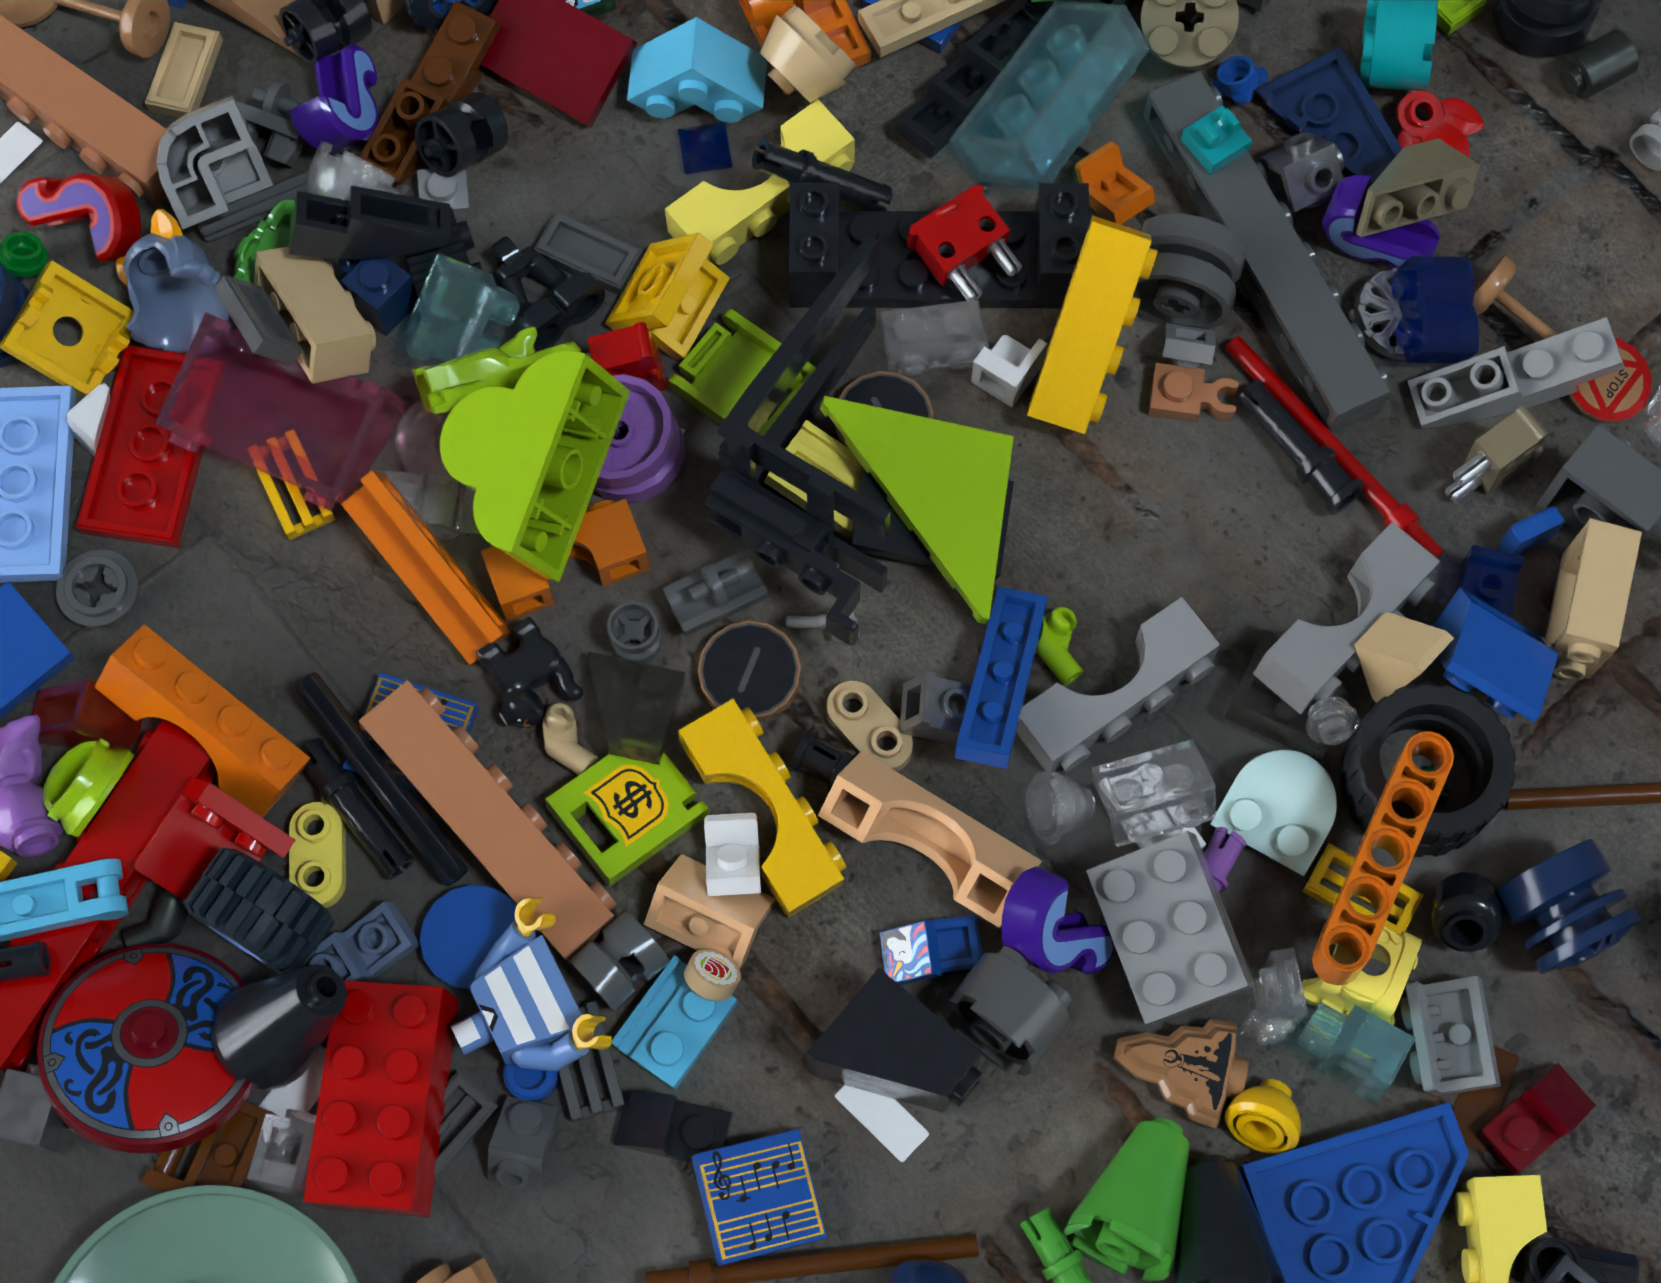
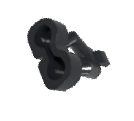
M506 236L492 245V250L497 255L496 261L499 266L495 271V279L515 317L522 316L516 327V335L527 327H536L537 337L534 343L536 351L552 347L562 337L565 329L572 324L586 321L601 307L605 298V290L591 273L584 272L568 278L567 274L534 248L528 246L520 251L512 240ZM527 274H531L553 288L552 297L550 299L546 297L528 302L521 279Z

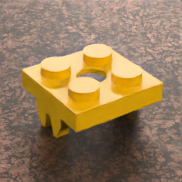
M51 260L46 263L0 343V349L62 386L71 385L77 395L85 398L101 384L105 375L114 369L120 360L117 358L118 354L130 343V336L128 335L130 330L127 329V325L132 320L134 311ZM70 317L79 323L82 335L77 344L65 346L56 340L53 334V327L59 318Z

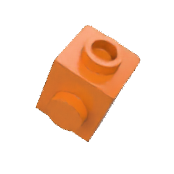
M1113 141L1103 145L1075 164L1078 183H1089V206L1108 221L1121 225L1156 202L1153 187L1123 165L1120 147Z

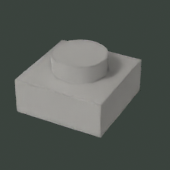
M431 169L417 170L419 198L450 204L456 219L472 217L467 169L451 177L438 175Z
M1166 323L1162 357L1171 358L1170 361L1172 363L1188 368L1199 367L1200 363L1212 365L1216 347L1215 331Z

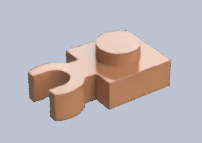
M1155 363L1148 416L1197 423L1200 410H1206L1215 419L1221 421L1232 420L1236 412V406L1221 403L1218 396L1223 394L1236 396L1239 382L1230 378H1222L1212 384L1204 383L1205 369Z

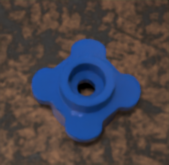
M1234 56L1225 60L1219 66L1217 71L1218 79L1214 80L1211 85L1218 89L1221 96H1227L1233 99L1235 104L1243 105L1251 101L1252 95L1259 85L1267 82L1268 73L1264 67L1256 68L1253 60L1249 57Z

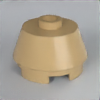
M795 4L782 17L776 15L760 50V54L774 67L768 76L788 95L796 89L810 103L846 85L847 83L844 79L857 66Z

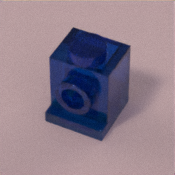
M1472 545L1461 562L1456 592L1461 587L1511 617L1519 572L1523 566L1524 556ZM1483 587L1498 590V593H1489Z

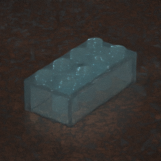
M1055 1L949 140L976 181L1038 190L1039 183H1052L1057 178L1058 172L1076 148L1083 143L1087 133L1102 113L1109 108L1113 98L1128 78L1135 73L1137 66L1151 49L1126 5Z

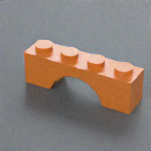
M145 624L111 654L94 687L135 721L146 717L161 718L178 725L191 734L211 757L217 770L219 788L262 818L288 792L310 760V757Z

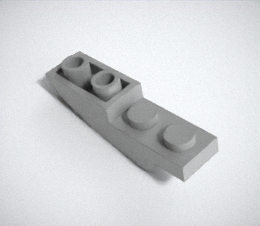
M1605 317L1510 352L1503 346L1408 380L1407 382L1420 424L1424 429L1513 412L1522 405L1527 408L1578 392L1576 385L1625 369L1610 322Z

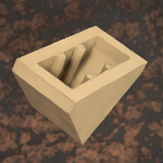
M1386 611L1354 644L1372 699L1377 703L1384 696L1388 697L1396 689L1407 685L1423 673L1454 638L1446 630Z

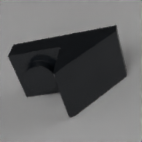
M626 1091L625 1106L622 1107L614 1146L693 1163L691 1157L695 1154L726 1147L733 1117L732 1112L682 1102L673 1094Z

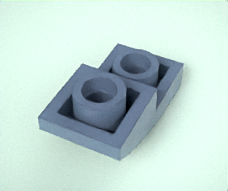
M384 901L347 931L334 932L323 940L305 967L314 964L325 965L333 969L342 980L369 982L418 948L420 942L394 901Z

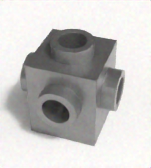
M1311 133L1294 135L1285 141V146L1260 157L1262 165L1268 174L1272 193L1278 202H1284L1288 209L1293 212L1303 208H1314L1323 205L1329 200V196L1334 193L1337 184L1343 179L1341 171L1344 169V159L1338 147L1334 143Z

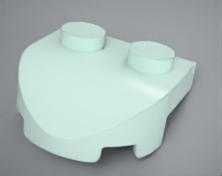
M1291 749L1269 751L1254 757L1241 769L1210 824L1216 828H1227V834L1229 835L1232 831L1236 832L1245 839L1248 846L1305 876L1334 823L1337 810L1335 788L1328 772L1311 756Z

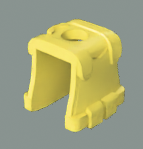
M1383 927L1371 958L1388 965L1384 974L1371 976L1361 971L1354 981L1347 985L1339 986L1328 984L1319 977L1303 979L1298 988L1297 995L1301 1001L1317 1006L1316 1011L1334 1020L1341 1016L1343 1017L1342 1023L1359 1030L1368 1028L1370 1031L1380 1035L1387 1034L1394 1026L1396 1020L1394 1013L1409 975L1417 966V954L1422 939L1404 931L1399 934L1387 927ZM1336 944L1332 955L1333 959L1340 964H1353L1355 960L1351 950L1344 945Z

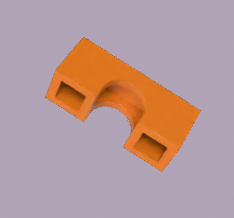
M626 498L617 502L613 500L600 501L587 509L568 558L582 559L590 563L596 569L603 587L651 570L646 548ZM493 545L481 551L507 622L555 605L549 587V579L540 576Z

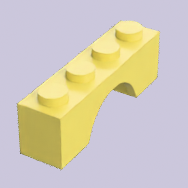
M819 99L780 126L781 146L796 152L803 149L814 153L817 160L850 171L855 163V139ZM774 175L762 184L744 190L721 189L703 181L665 208L667 230L673 238L701 233L714 244L706 259L714 265H722L737 253L739 246L753 236L761 237L768 233L776 224L777 219L790 210V184H788V180Z
M1540 1175L1473 1177L1461 1183L1462 1192H1457L1455 1196V1212L1459 1226L1466 1227L1468 1249H1463L1461 1254L1462 1273L1466 1283H1509L1510 1270L1517 1254L1532 1239L1547 1232Z

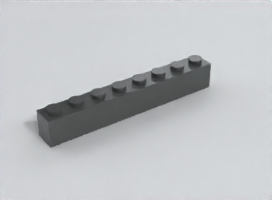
M1197 71L1148 92L1143 115L1144 120L1200 216L1224 225L1236 233L1246 245V258L1241 277L1238 281L1318 419L1334 433L1380 412L1390 393L1388 376L1383 367L1378 363L1374 364L1365 349L1364 336L1356 323H1350L1342 311L1337 289L1331 282H1325L1317 269V260L1312 247L1306 241L1301 242L1293 228V218L1290 210L1284 202H1278L1270 189L1269 177L1263 165L1259 162L1255 163L1249 152H1246L1210 175L1181 141L1182 132L1185 128L1223 105L1218 89L1214 85L1209 86L1201 71Z

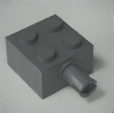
M1598 424L1564 464L1536 506L1542 511L1549 507H1556L1565 521L1562 526L1576 536L1591 518L1641 531V541L1643 543L1649 540L1661 549V464L1650 462L1635 451L1624 436L1614 431H1608Z

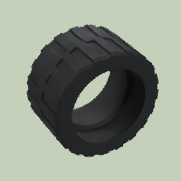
M1422 682L1415 686L1408 687L1406 685L1396 689L1393 694L1380 699L1370 713H1367L1346 745L1342 755L1344 759L1340 767L1339 780L1342 782L1341 794L1343 801L1351 812L1349 815L1356 825L1359 824L1366 831L1387 783L1381 768L1380 749L1384 741L1391 734L1403 730H1423L1438 733L1446 738L1465 759L1471 775L1472 791L1469 800L1457 811L1446 813L1432 812L1414 857L1422 858L1424 855L1436 857L1445 855L1455 848L1458 850L1468 844L1474 836H1477L1504 807L1510 797L1509 791L1514 785L1516 772H1514L1516 754L1515 748H1512L1511 736L1506 725L1503 726L1497 717L1498 714L1490 706H1486L1481 702L1478 696L1471 692L1457 689L1454 685ZM1400 801L1392 802V808L1397 815L1406 819L1416 818L1411 806Z

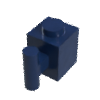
M388 257L362 260L333 259L341 278L343 289L351 293L355 307L360 315L385 336L420 303L411 275Z

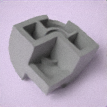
M233 95L183 115L169 125L159 141L156 165L160 181L182 229L229 211V203L273 186V181L255 144L252 133Z

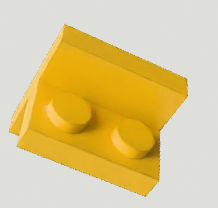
M701 233L650 243L605 324L615 331L635 326L638 322H644L647 324L657 347L674 360L685 359L730 279L729 276L706 259L714 244Z

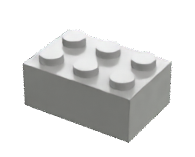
M1185 831L1086 870L1145 1025L1156 1024L1255 986L1196 834Z

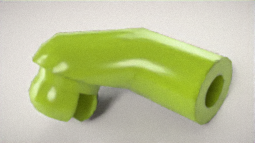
M1061 606L1056 607L1052 612L1044 616L1037 653L1065 687L1075 681L1084 670L1068 651L1072 630L1077 624L1076 616L1070 609Z

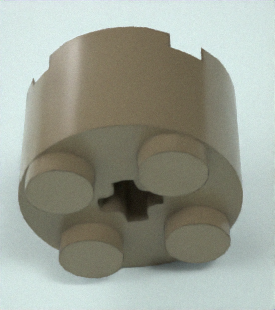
M1144 0L1141 10L1142 35L1149 51L1161 63L1179 71L1201 70L1219 60L1231 46L1239 21L1237 0ZM1187 8L1195 9V16L1203 18V23H1196L1192 32L1184 31V24L1175 20L1176 17L1184 16L1185 9Z

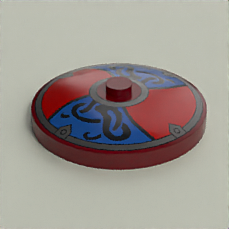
M160 943L131 946L107 954L81 969L57 993L44 1016L39 1032L37 1047L38 1068L44 1090L56 1113L71 1129L85 1139L99 1146L126 1153L147 1154L171 1151L200 1141L217 1131L240 1110L255 1086V1083L244 1078L238 1081L228 1074L217 1059L210 1038L211 1026L215 1023L219 1004L231 992L245 986V982L235 971L217 958L200 950L175 944Z

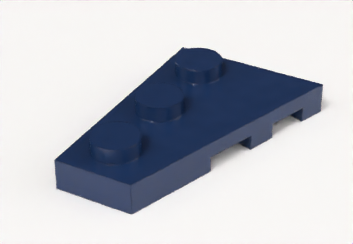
M1342 47L1255 89V99L1296 134L1311 133L1334 143L1344 159V169L1341 172L1347 177L1357 174L1372 176L1371 186L1402 150V147Z

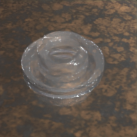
M1330 697L1320 700L1311 706L1308 711L1306 730L1308 736L1315 742L1337 745L1351 737L1359 727L1360 719L1356 709L1349 706L1345 699Z

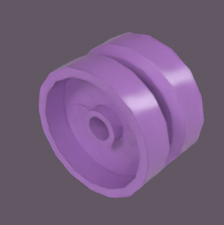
M626 374L614 375L615 379L630 390V394L594 491L602 498L615 502L625 498L627 503L644 502L664 492L678 476L685 458L684 435L662 393L645 379Z

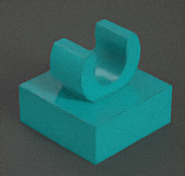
M1223 105L1185 128L1181 136V141L1210 175L1248 152L1252 144L1250 137L1241 128L1240 121L1229 108L1225 109Z

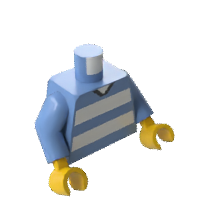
M542 897L527 898L518 903L514 913L515 921L510 924L495 942L476 971L475 981L469 988L480 1011L451 1025L464 1055L495 1041L505 1064L515 1063L522 1069L557 1072L586 1055L589 1049L604 1050L608 1049L612 1044L611 1036L600 1035L594 1037L595 1027L599 1023L604 1022L606 1017L581 1014L543 935L535 938V930L549 929L556 922L554 913L542 914L536 920L535 908L542 902Z

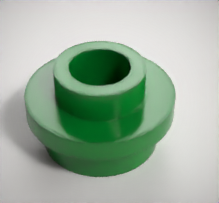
M11 233L3 239L0 245V261L17 277L37 275L42 272L46 263H48L46 248L41 240L31 233Z

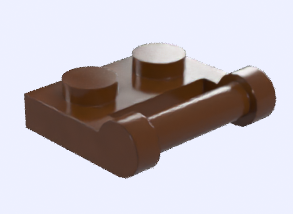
M245 1102L226 1124L203 1138L184 1181L174 1178V1174L187 1146L160 1152L153 1169L147 1167L141 1184L163 1193L185 1187L204 1185L233 1186L246 1189L278 1115Z

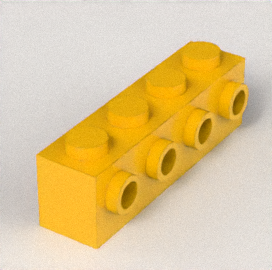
M1092 216L1028 405L1027 416L1082 434L1086 433L1089 421L1099 423L1107 400V394L1100 393L1102 383L1106 374L1115 376L1124 347L1116 345L1122 326L1132 327L1141 299L1133 297L1139 277L1146 280L1149 279L1158 250L1150 248L1152 242L1151 234Z

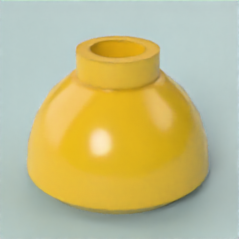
M1265 1079L1261 1082L1260 1086H1253L1241 1092L1231 1101L1224 1115L1228 1129L1238 1141L1251 1149L1263 1153L1276 1154L1292 1150L1297 1146L1301 1133V1119L1298 1109L1291 1099V1089L1285 1083L1275 1079Z

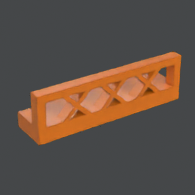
M371 470L360 479L364 486L341 505L468 664L474 665L478 661L476 654L478 650L488 643L500 644L512 634L511 629L387 474Z

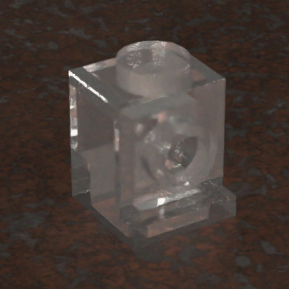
M287 1109L285 1117L266 1114L247 1179L265 1190L304 1197L316 1115L293 1109ZM300 1146L296 1163H290L289 1154L291 1150Z

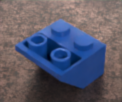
M1460 587L1433 625V627L1446 630L1454 638L1435 658L1434 662L1445 670L1443 676L1449 682L1465 692H1470L1473 687L1479 689L1489 696L1486 700L1487 703L1503 715L1514 719L1516 714L1519 713L1535 722L1541 714L1558 653L1544 637Z

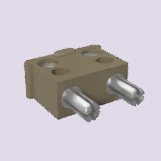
M1524 405L1520 406L1515 412L1475 440L1464 465L1453 472L1455 482L1445 489L1447 497L1451 496L1450 500L1457 503L1478 486L1487 496L1522 469L1528 467L1540 456L1543 451L1542 446L1549 433Z

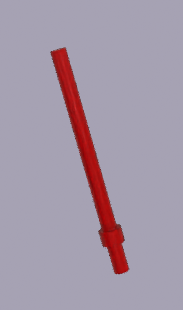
M1240 336L1235 337L1227 344L1225 350L1254 381L1261 380L1265 387L1320 447L1325 445L1328 448L1331 447L1337 453L1335 460L1353 480L1360 479L1366 485L1362 494L1385 518L1383 524L1386 527L1393 522L1436 558L1444 552L1441 546L1418 523L1420 517L1407 503L1400 505Z

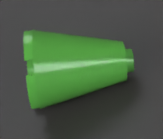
M1154 1117L1152 1121H1141L1068 1219L1064 1233L1065 1236L1072 1233L1075 1234L1072 1246L1076 1250L1080 1249L1083 1255L1095 1263L1123 1275L1126 1274L1129 1266L1143 1269L1145 1271L1141 1280L1160 1281L1165 1280L1170 1275L1174 1265L1190 1148L1188 1139L1183 1135V1129L1177 1123L1166 1118Z

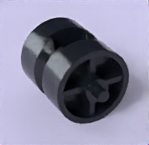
M295 0L287 4L279 12L281 26L286 36L284 38L285 44L288 47L292 45L295 52L309 64H315L319 59L332 55L338 51L339 44L348 46L371 32L372 23L366 7L367 0Z
M480 92L470 93L452 102L447 107L440 108L421 118L415 127V142L421 158L433 172L444 177H451L474 165L476 162L499 152L505 147L508 140V126L501 109L489 96Z

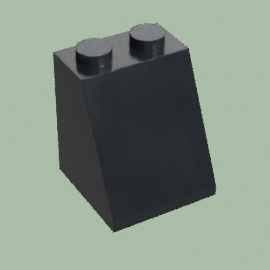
M880 968L875 971L807 1052L808 1071L817 1078L942 1113L951 1102L960 1107L980 1083L978 1080L983 1074L978 1070L982 1053Z

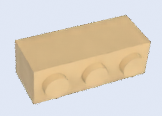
M289 246L256 252L254 284L264 288L301 347L302 353L297 358V361L311 383L369 373L371 351H374L376 348V336L373 326L369 321H364L355 307L351 293L347 290L344 291L336 279L331 263L324 261L323 258L289 254Z

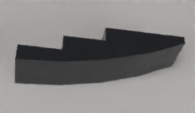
M1018 0L964 44L960 58L931 81L927 95L898 117L894 132L929 158L934 157L961 133L1016 77L1055 32L1057 25L1024 1Z

